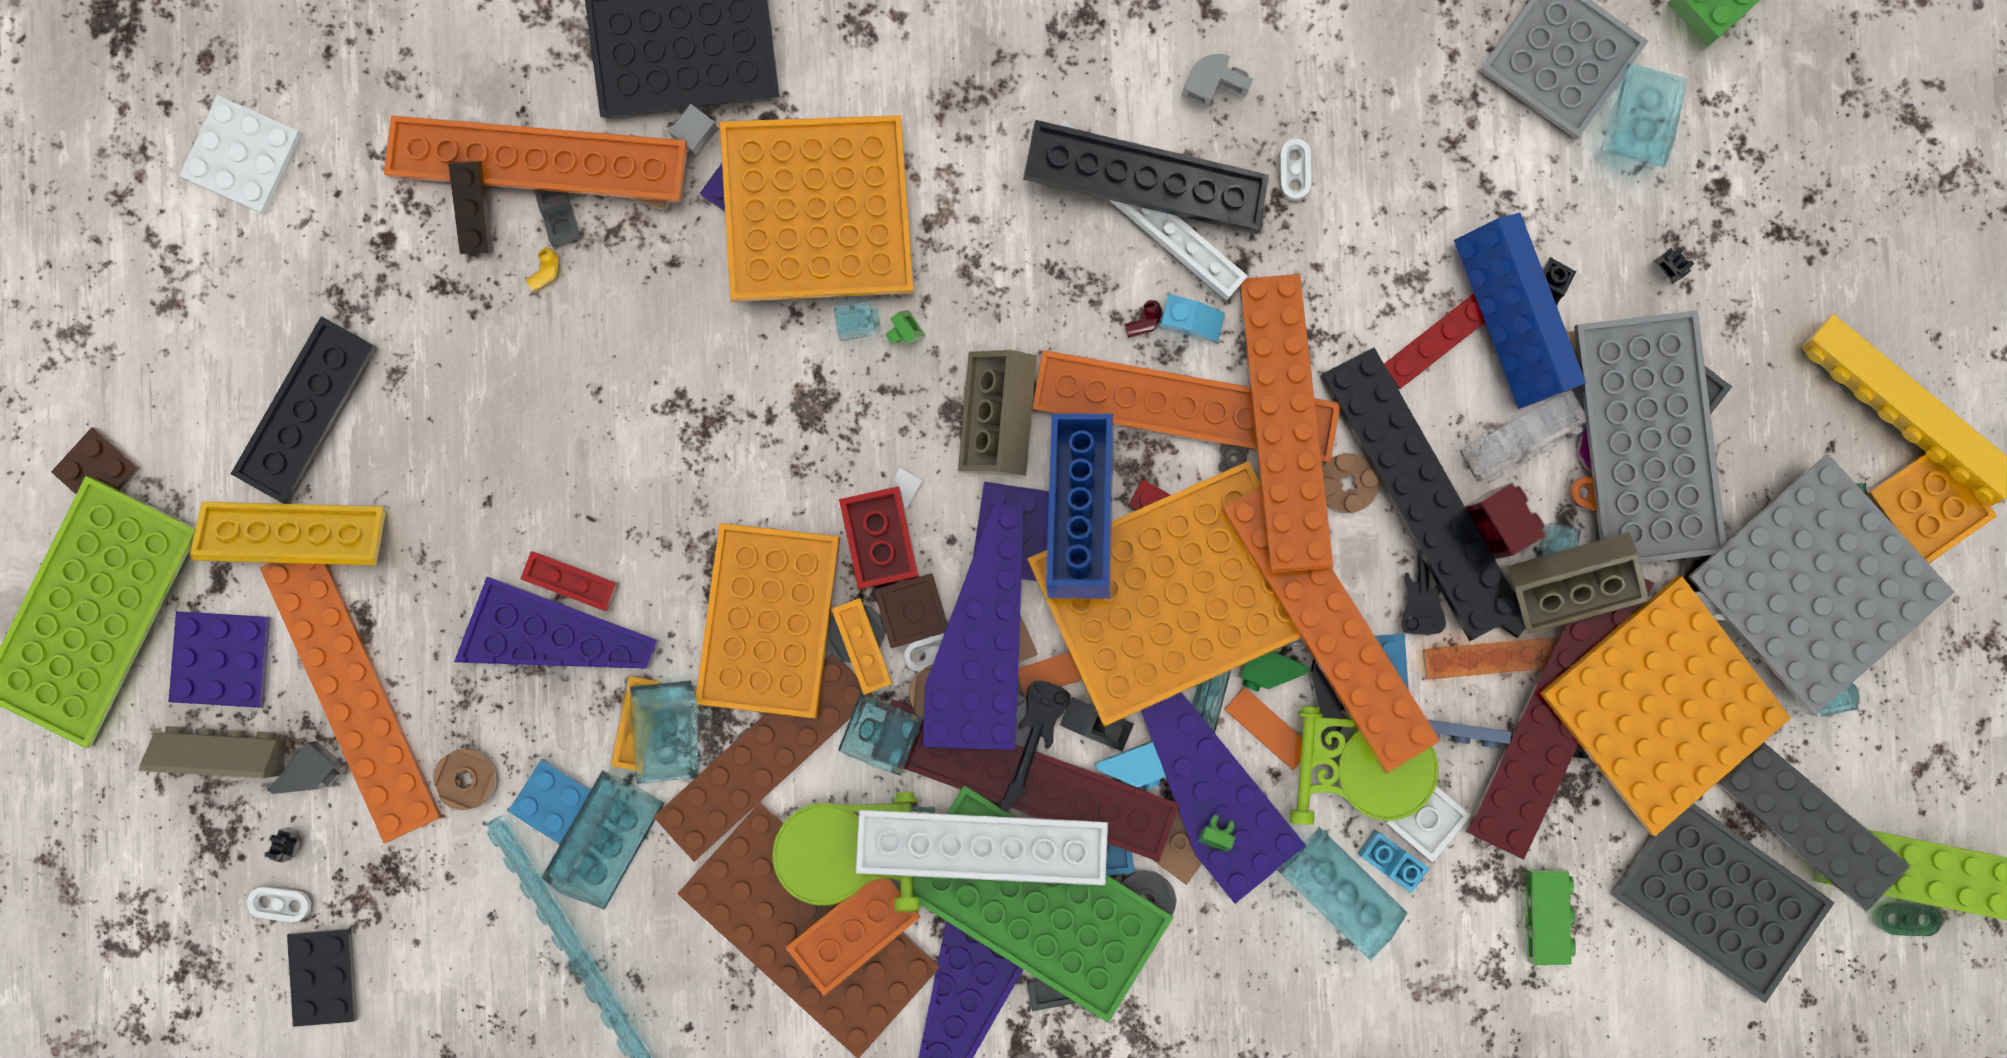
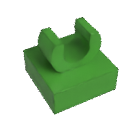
M909 310L900 311L891 317L890 320L895 327L885 334L891 344L899 343L902 340L906 344L913 343L925 336V333Z
M1214 815L1209 821V827L1206 826L1201 830L1198 842L1227 852L1232 849L1236 838L1229 835L1233 831L1234 822L1229 821L1226 829L1220 830L1216 825L1219 816Z

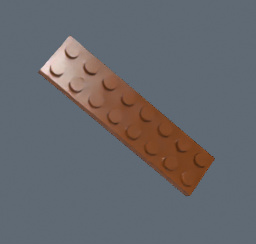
M830 654L824 661L817 719L766 713L653 818L695 862L874 697L873 693L870 692L863 695L857 676L842 660Z

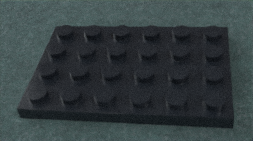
M585 0L601 118L688 108L690 104L695 107L780 98L768 0Z

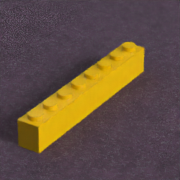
M1834 313L1824 320L1801 346L1800 349L1806 353L1812 362L1820 364L1830 372L1831 377L1836 382L1844 384L1853 391L1859 401L1868 404L1876 410L1883 421L1891 423L1900 430L1906 440L1917 444L1923 449L1929 459L1940 463L1956 481L1964 483L1974 491L1975 496L1980 501L1992 506L2007 498V456Z

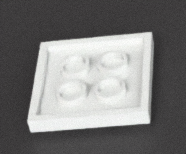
M217 95L179 176L265 215L302 133Z

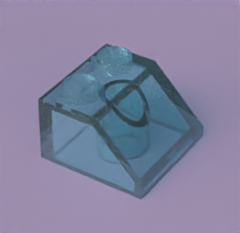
M860 693L838 751L876 768L901 776L923 718Z

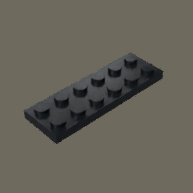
M321 316L233 468L231 475L279 502L287 504L376 346Z

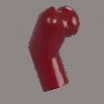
M1147 301L1144 304L1139 320L1124 324L1128 338L1146 334L1156 329L1162 316V308L1158 301Z

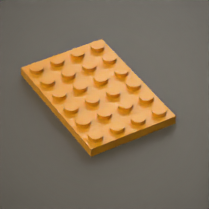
M719 523L696 689V705L817 719L841 539L839 536Z

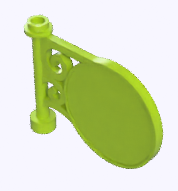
M1302 705L1301 711H1298V716L1304 717L1297 809H1290V823L1314 825L1315 811L1309 810L1310 795L1319 792L1338 794L1347 799L1359 812L1368 817L1383 821L1399 820L1411 816L1428 802L1435 790L1439 774L1438 759L1433 746L1385 774L1358 729L1349 736L1346 742L1345 737L1340 732L1335 730L1328 731L1324 736V742L1330 745L1332 743L1331 739L1336 737L1338 743L1331 750L1326 749L1322 745L1321 733L1324 729L1331 726L1356 727L1352 719L1323 717V713H1320V707ZM1339 756L1338 763L1330 758ZM1326 764L1332 768V775L1329 778H1324V775L1328 773L1327 770L1319 769L1316 773V778L1321 784L1311 785L1312 769L1315 766ZM1337 780L1340 788L1333 785Z
M913 792L896 793V799H893V803L860 805L818 803L796 811L781 826L773 846V865L780 883L791 895L805 903L827 906L849 899L864 885L879 879L898 880L900 882L901 898L894 899V911H919V898L913 897V876L856 873L859 817L855 814L859 813V810L912 813L911 805L917 804L918 799L914 798Z

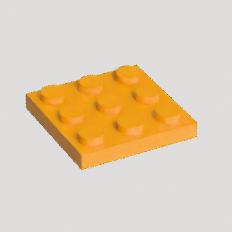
M1926 452L1866 493L1870 500L1928 563H1931L1997 517L1988 503L1980 501L1975 496L1974 491L1964 483L1956 481L1940 463L1929 459Z

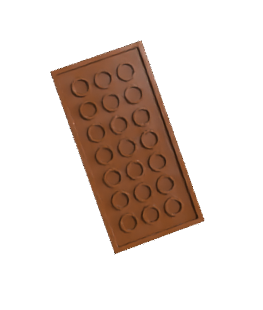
M759 802L677 894L856 1058H860L940 967L930 955L902 932L823 996L785 947L838 904L827 906L808 904L791 895L782 886L773 865V846L784 822L762 802Z

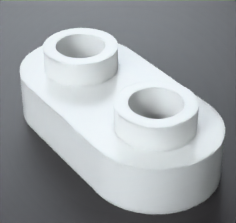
M1291 139L1283 145L1279 155L1280 190L1287 199L1297 201L1303 199L1311 189V150L1305 141ZM1297 152L1300 159L1297 161L1291 160L1289 153ZM1290 182H1298L1300 185V189L1296 191L1292 190L1290 188Z
M944 633L911 643L904 653L907 666L914 671L920 672L925 667L933 664ZM923 651L926 655L925 660L917 662L914 659L915 652Z
M262 886L254 889L249 894L247 907L249 912L258 918L297 922L306 918L310 913L311 900L303 891ZM264 896H267L270 899V905L268 907L264 906L262 903V898ZM294 900L300 903L299 911L294 910L292 907Z

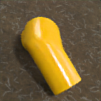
M546 247L539 251V271L525 279L533 292L557 276L559 257L551 248Z

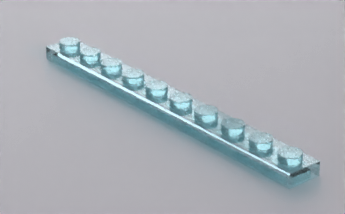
M504 816L496 817L486 824L489 828L487 835L494 846H500L505 854V857H503L505 865L510 872H516L521 880V883H519L521 891L528 899L532 898L538 907L535 912L539 920L544 925L548 924L554 933L551 937L555 946L560 951H565L570 959L568 961L570 970L576 977L580 976L586 985L584 987L586 996L592 1003L596 1002L602 1011L600 1017L604 1025L609 1030L613 1029L619 1038L616 1042L621 1052L625 1056L629 1054L630 1058H653Z

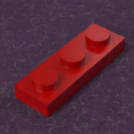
M534 551L530 552L520 578L523 581L604 611H608L618 584L612 580Z

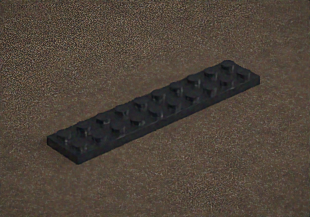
M1375 347L1323 373L1320 376L1334 402H1337L1340 406L1341 415L1469 642L1520 615L1521 611L1514 592Z

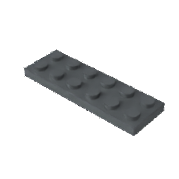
M1765 742L1718 782V785L1865 912L1910 867L1907 862Z

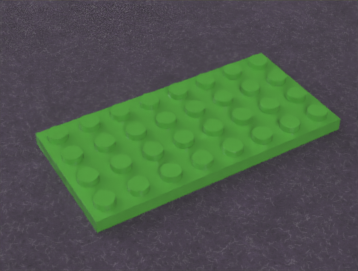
M965 785L946 813L949 815L1016 818L1007 811H1002L999 806ZM1107 874L1105 885L913 876V897L919 898L920 905L1107 1023L1110 1022L1173 919L1171 914Z

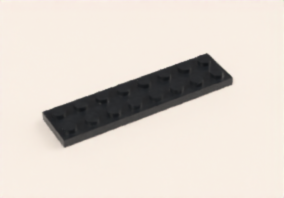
M1039 120L1034 122L1023 180L1253 234H1257L1260 231L1269 179L1268 174Z

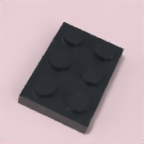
M345 928L287 934L293 1027L355 1022L357 1020L352 929Z

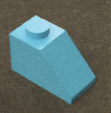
M1169 294L1166 299L1159 329L1218 343L1225 313L1199 301Z
M1152 741L1094 762L1097 770L1137 788L1143 786L1144 790L1161 785L1160 779L1166 777Z

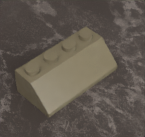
M1015 350L969 352L958 471L1004 476H1026L1037 355Z
M1629 532L1507 566L1527 635L1649 601L1639 554Z
M166 726L164 732L153 733L140 763L139 771L246 778L280 776L284 771L286 739L276 738L275 732H257L256 737L245 736L246 731L226 730V735H216L215 729L196 728V733H185V727Z

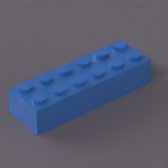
M1521 212L1497 218L1455 239V245L1518 409L1586 384Z
M1052 414L1046 568L1048 598L1110 599L1114 453L1113 414Z

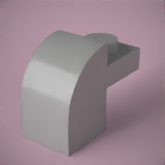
M1211 54L1200 59L1194 65L1181 96L1209 107L1218 86L1246 97L1253 79L1248 77L1249 74L1240 68H1226L1230 56Z

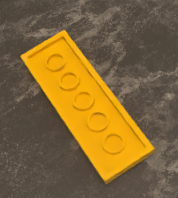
M202 502L190 556L194 561L376 565L386 512L384 507Z

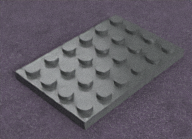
M1694 803L1658 835L1650 836L1610 894L1764 1003L1768 1001L1835 903Z

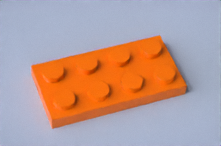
M879 879L864 885L855 895L840 902L785 947L823 996L921 917L918 912L894 911V899L901 897L898 887L891 879Z

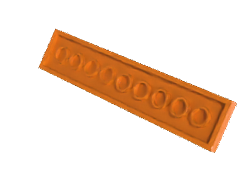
M391 115L384 175L394 178L451 182L448 163L482 161L484 184L486 186L681 203L688 147L686 140Z
M1300 274L1246 278L1239 287L1270 573L1332 568L1334 564Z
M1047 350L1042 351L1032 407L1033 411L1050 414H1113V422L1117 426L1257 451L1251 389L1248 386ZM1314 398L1321 460L1324 463H1330L1340 406L1337 402Z
M1261 486L1224 507L1222 510L1385 774L1440 742V739L1332 568L1270 573Z
M268 563L260 567L383 843H388L441 818L440 810L329 565Z

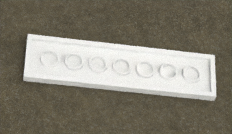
M859 810L856 873L1105 885L1108 822Z

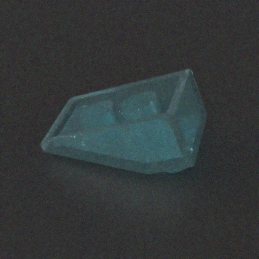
M1629 62L1600 151L1665 168L1675 140L1688 79Z
M691 680L630 687V714L637 784L697 777V698Z

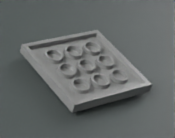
M1529 0L1479 71L1577 140L1646 46L1648 40L1592 0Z

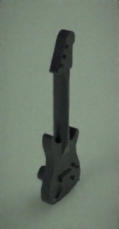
M1417 550V582H1413L1410 579L1409 573L1404 575L1408 603L1403 613L1401 627L1403 632L1410 635H1435L1441 633L1446 626L1445 615L1439 603L1441 590L1438 585L1429 587V569Z
M1034 681L1027 688V710L1018 728L1024 729L1025 726H1028L1031 729L1013 782L1008 784L1004 799L999 802V808L1002 811L1011 809L1027 791L1024 784L1040 737L1044 738L1045 749H1049L1052 746L1055 723L1070 702L1068 691L1049 682Z

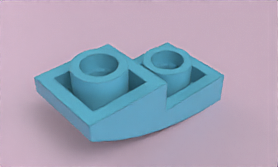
M1376 830L1373 831L1358 853L1360 857L1411 893H1413L1429 870V867Z

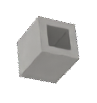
M690 104L668 132L673 139L686 140L687 153L689 151L694 156H697L716 133L718 127L713 120Z

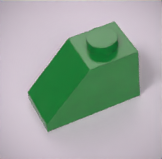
M1272 651L1243 664L1237 677L1244 679L1242 682L1243 686L1259 692L1260 687L1270 689L1306 675L1311 668Z

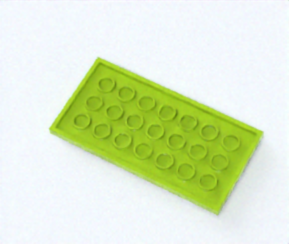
M85 476L0 645V707L84 748H91L192 546L196 528L91 476Z

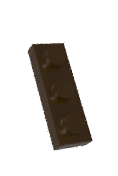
M482 161L448 163L460 254L489 253L493 249Z

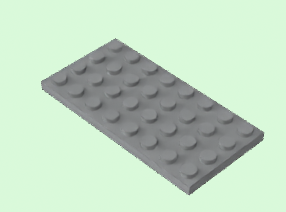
M1698 310L1575 325L1578 363L1586 381V384L1581 385L1600 540L1629 532L1638 551L1640 563L1714 554L1726 543Z

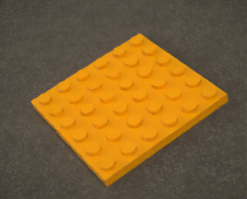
M901 115L720 122L730 302L913 293Z
M1676 576L1540 693L1648 833L1653 836L1658 835L1791 719L1682 576Z

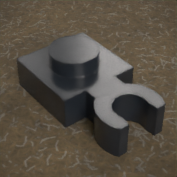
M1670 248L1654 260L1656 265L1672 283L1685 277L1694 265L1692 260L1687 261L1681 254L1683 252L1681 248H1677L1675 251Z
M287 827L279 829L277 835L272 834L269 838L272 841L271 847L268 852H265L264 857L280 863L291 860L292 857L296 856L300 847V839H298L300 831Z

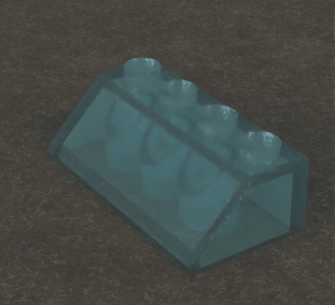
M602 770L541 878L558 893L605 910L655 821L653 816L662 809L664 802L625 779Z
M1318 827L1304 842L1306 846L1277 871L1371 961L1393 938L1408 912L1332 838Z

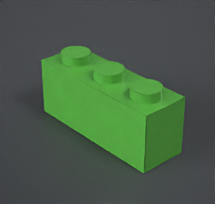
M1525 869L1528 962L1533 965H1572V956L1576 954L1575 940L1571 938V926L1575 924L1574 908L1570 907V895L1574 893L1573 877L1569 876V871L1564 869Z

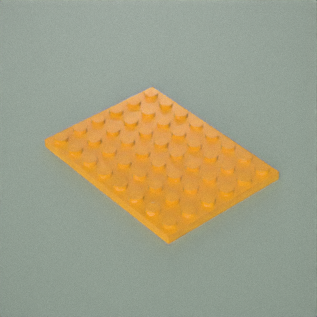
M1249 461L1112 521L1110 599L1048 598L1046 589L1047 550L1027 559L1103 727L1301 639L1222 511L1224 507L1261 486Z

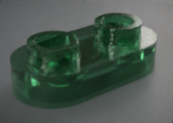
M1888 903L1878 910L1876 916L1879 928L1892 935L1932 936L1942 926L1940 912L1936 908L1925 904ZM1891 913H1893L1895 915V921L1890 924L1888 922V916ZM1924 914L1926 920L1920 925L1918 921L1919 916Z

